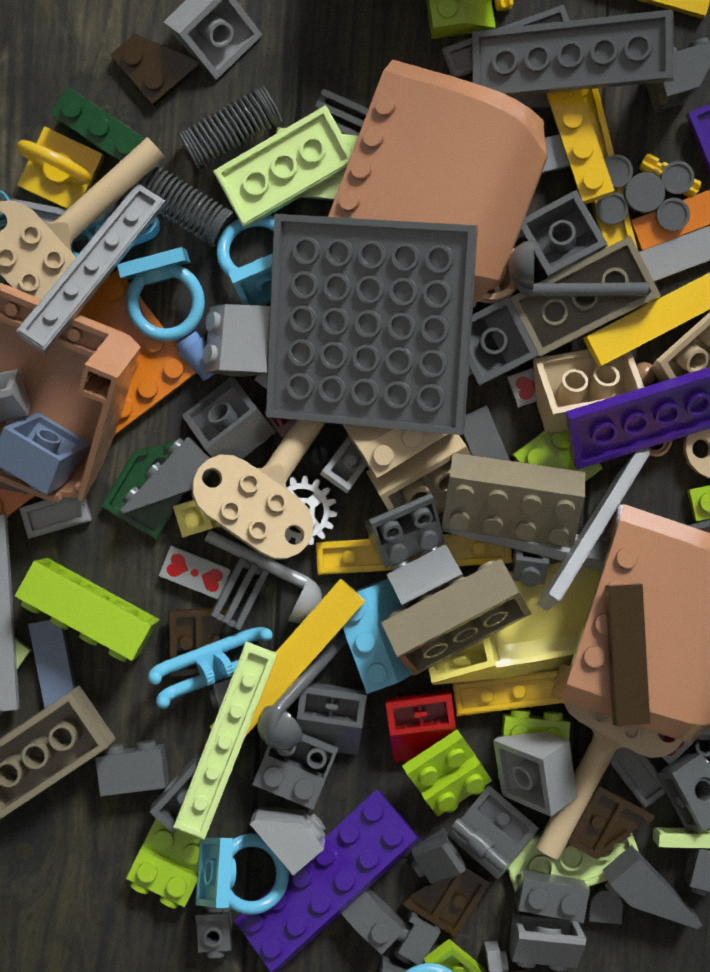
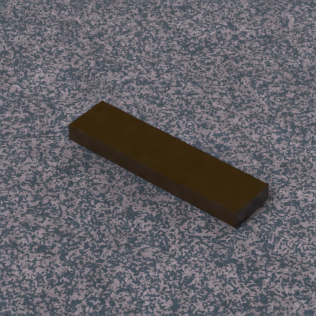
M643 584L605 585L613 725L650 724Z

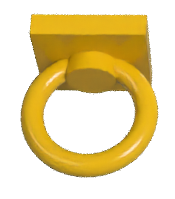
M44 126L37 143L20 140L16 144L17 152L28 159L17 186L64 209H68L86 193L87 189L91 188L105 156Z

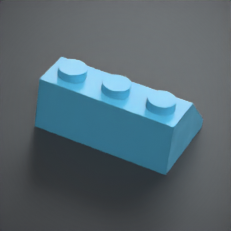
M389 578L354 590L366 601L343 626L367 694L396 684L413 675L397 657L381 622L388 619L392 612L403 608Z

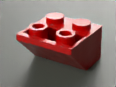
M449 689L385 698L394 763L410 761L456 730L452 695Z

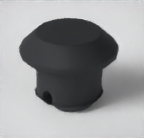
M324 440L314 441L306 451L308 463L317 469L325 468L334 456L332 445Z

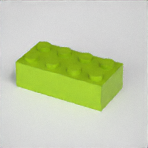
M49 558L33 561L15 594V597L22 600L21 606L37 614L39 611L50 615V622L66 630L70 626L80 632L79 637L94 646L99 642L109 648L108 653L123 662H126L127 658L133 661L142 654L160 619Z

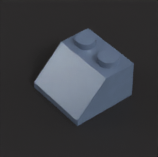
M37 412L3 428L0 436V467L6 474L16 476L28 483L34 491L47 495L66 483L90 451L92 443Z

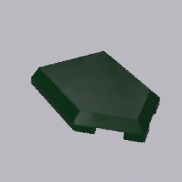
M177 440L133 451L101 505V508L155 540L158 539L174 512L173 506L178 505L184 494L130 513H123L120 510L125 505L122 499L133 487L136 486L140 489L148 480L144 477L154 464L158 462L162 465L170 457L167 451Z

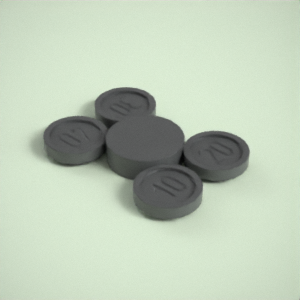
M616 154L604 160L613 187L621 188L625 185L626 187L624 196L619 192H615L614 195L597 200L595 212L601 222L607 225L618 224L624 220L630 208L641 214L650 213L657 209V222L666 231H678L688 223L690 210L683 200L678 198L663 200L665 190L670 194L680 195L692 187L694 172L690 165L682 161H674L663 169L661 178L648 172L639 173L632 177L633 166L625 156Z

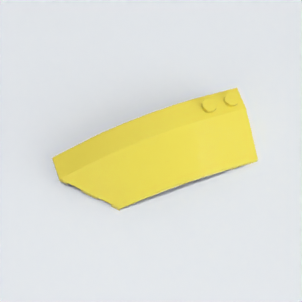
M562 562L549 565L545 584L529 587L523 585L521 581H515L532 614L428 668L432 684L509 678L524 674L559 670L561 663L571 665L601 570L581 566L562 599L547 611L537 605V602Z

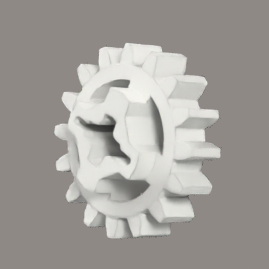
M303 476L301 483H297L294 477H290L291 486L287 487V489L296 497H298L294 492L296 489H307L314 492L309 498L298 497L304 504L307 503L310 506L309 511L313 518V534L309 544L313 545V536L318 535L321 539H324L326 536L322 529L324 527L328 529L333 528L334 525L328 519L329 517L337 516V512L330 510L329 506L336 503V500H327L326 495L330 491L328 487L322 491L318 489L320 480L316 479L310 485L308 484L307 476ZM322 502L324 515L321 523H319L315 518L316 506ZM288 527L285 531L286 540L289 541L293 537L296 538V545L299 544L302 534Z

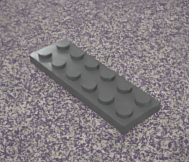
M663 10L472 31L473 83L512 97L674 81L673 11Z

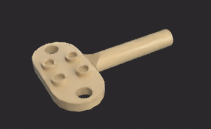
M147 137L53 222L43 221L23 203L12 200L1 201L0 214H4L7 217V225L0 231L1 276L13 288L43 299L75 260L76 257L71 249L72 242L165 158L162 152Z
M296 420L266 465L262 468H256L234 455H218L208 459L197 469L192 480V497L196 507L207 518L268 558L287 559L299 554L309 544L313 534V518L309 508L287 489L286 482L326 422ZM208 470L216 471L220 476L219 486L215 488L206 486L202 480L203 473ZM288 527H296L301 531L302 539L299 544L292 545L286 540L285 531Z
M568 702L564 703L568 712L574 718L591 728L593 737L574 772L577 798L550 817L535 847L544 854L556 860L559 859L618 749L628 748L637 754L649 758L664 757L674 752L683 741L675 738L671 742H664L660 739L657 732L636 725L615 726L613 725L612 717Z

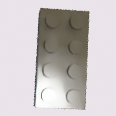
M628 236L539 283L649 282V296L532 297L520 292L510 297L539 357H545L659 299L661 295L631 236Z
M453 453L441 529L571 548L575 541L585 499V472Z
M499 559L496 562L489 561L478 568L477 572L467 577H459L452 580L447 588L437 593H428L422 596L418 603L407 609L402 608L392 612L388 619L381 622L397 657L415 676L532 613L502 559Z
M80 685L0 738V819L108 748L116 739Z

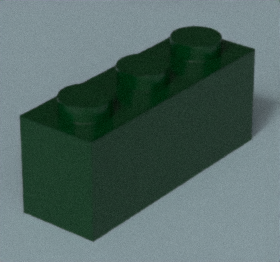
M68 86L49 113L58 124L116 163H119L146 139Z

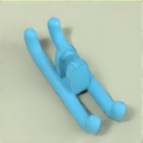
M265 627L251 628L154 666L148 673V680L154 685L159 684L163 676L195 663L200 675L174 684L161 691L156 698L158 707L166 709L170 701L177 697L232 677L238 660L231 662L224 652L242 646L245 642L250 643L257 640L270 641L272 639L271 630Z

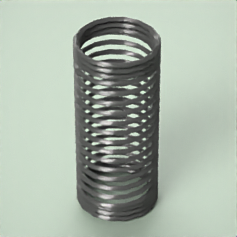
M263 85L252 90V94L247 92V97L242 95V100L237 98V103L232 101V106L227 104V109L222 107V112L217 110V115L212 113V119L210 116H207V122L205 119H202V125L200 122H196L198 129L192 124L193 132L188 127L184 131L178 132L197 169L200 170V167L206 166L203 156L211 164L205 148L212 159L216 161L210 145L217 156L221 158L214 140L222 153L226 155L219 137L227 150L231 152L224 134L232 147L236 149V145L226 126L237 144L241 146V142L231 123L243 143H246V139L235 118L248 140L252 139L240 115L253 137L256 138L257 135L245 112L258 134L261 135L262 132L250 109L263 131H267L254 104L269 129L272 126L266 115L274 126L282 123L281 115Z
M157 164L138 183L154 193L165 175L163 182L155 193L159 196L164 185L169 180L165 190L160 195V198L163 200L174 183L171 191L165 198V207L159 214L167 217L168 220H172L173 224L177 223L178 227L182 226L183 230L187 229L188 233L192 232L193 236L197 235L198 239L202 238V241L205 244L208 243V246L214 247L218 243L222 232L231 223L234 215L233 211H230L227 207L223 208L222 204L218 206L217 201L213 203V198L208 199V195L203 196V192L198 193V189L193 190V186L189 187L188 182L184 183L183 179L179 180L178 176L174 177L173 173L169 174L168 170L164 171L163 167L159 168ZM160 172V175H159L158 179L156 180L155 184L153 185V183H154V181H155V179H156L158 173ZM179 186V188H178L176 194L174 195V197H173L172 200L170 201V198L172 197L174 191H175V190L177 189V187ZM184 189L182 195L180 196L179 200H178L177 203L175 204V202H176L178 196L180 195V193H181L182 190ZM189 192V194H188L187 198L185 199L184 203L181 205L183 199L185 198V196H186L187 193Z

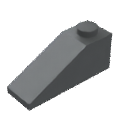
M633 845L628 847L603 869L608 880L605 886L615 899L619 900L622 897L633 908L695 929L702 926L694 910Z
M370 888L341 913L353 928L381 955L404 932L403 919Z

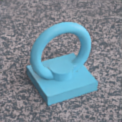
M269 215L250 227H266L274 232V216ZM236 219L225 228L218 240V263L223 272L231 278L243 305H267L271 303L273 254L259 258L240 268L235 266L229 254L230 245L233 239L241 231L245 230L240 220Z
M182 247L117 265L120 278L133 279L126 295L128 316L139 332L153 340L168 342L181 339L197 327L203 316L205 307L204 293L197 278L189 270L182 267V265L191 263L188 251ZM177 278L186 285L191 295L192 305L188 317L181 324L173 328H159L150 324L142 315L139 306V297L143 287Z
M244 834L234 839L205 838L203 840L200 838L196 905L231 908L241 914L255 915L271 909L281 900L288 886L289 870L258 834ZM247 847H258L265 850L272 857L276 867V880L273 888L264 898L257 901L240 899L231 890L236 880V862L233 856L241 849Z

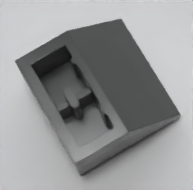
M708 37L691 42L689 48L677 51L676 47H674V81L646 84L654 113L685 104L700 87L710 68V41Z
M432 494L424 495L364 521L370 542L384 568L445 543Z
M311 682L300 694L296 722L300 726L302 733L338 747L337 752L358 755L367 698L366 690Z
M302 733V741L288 750L273 749L268 746L252 785L314 810L338 747Z

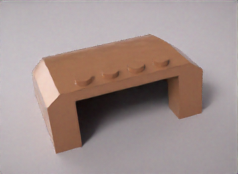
M392 60L383 70L328 217L478 225L473 296L474 308L477 305L476 303L490 289L493 290L502 280L547 161L544 121L529 107L499 91L453 76Z
M0 283V373L20 369L31 402L29 413L25 418L39 412L92 443L90 451L66 483L47 495L34 491L28 483L18 477L6 474L2 471L1 467L0 482L47 501H60L62 498L78 497L79 501H83L94 483L112 444L141 347L130 335L77 314L48 352L43 354L16 334V330L42 299ZM5 421L0 422V436L3 428L10 425L6 424Z
M621 504L618 505L607 523L602 538L610 540L611 543L571 665L560 664L551 694L559 700L612 717L605 585L643 584L650 724L636 726L693 743L710 726V533Z

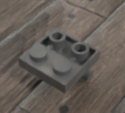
M488 785L465 815L453 823L451 826L452 831L448 836L495 878L500 879L540 830V827L507 798L502 796L493 786Z

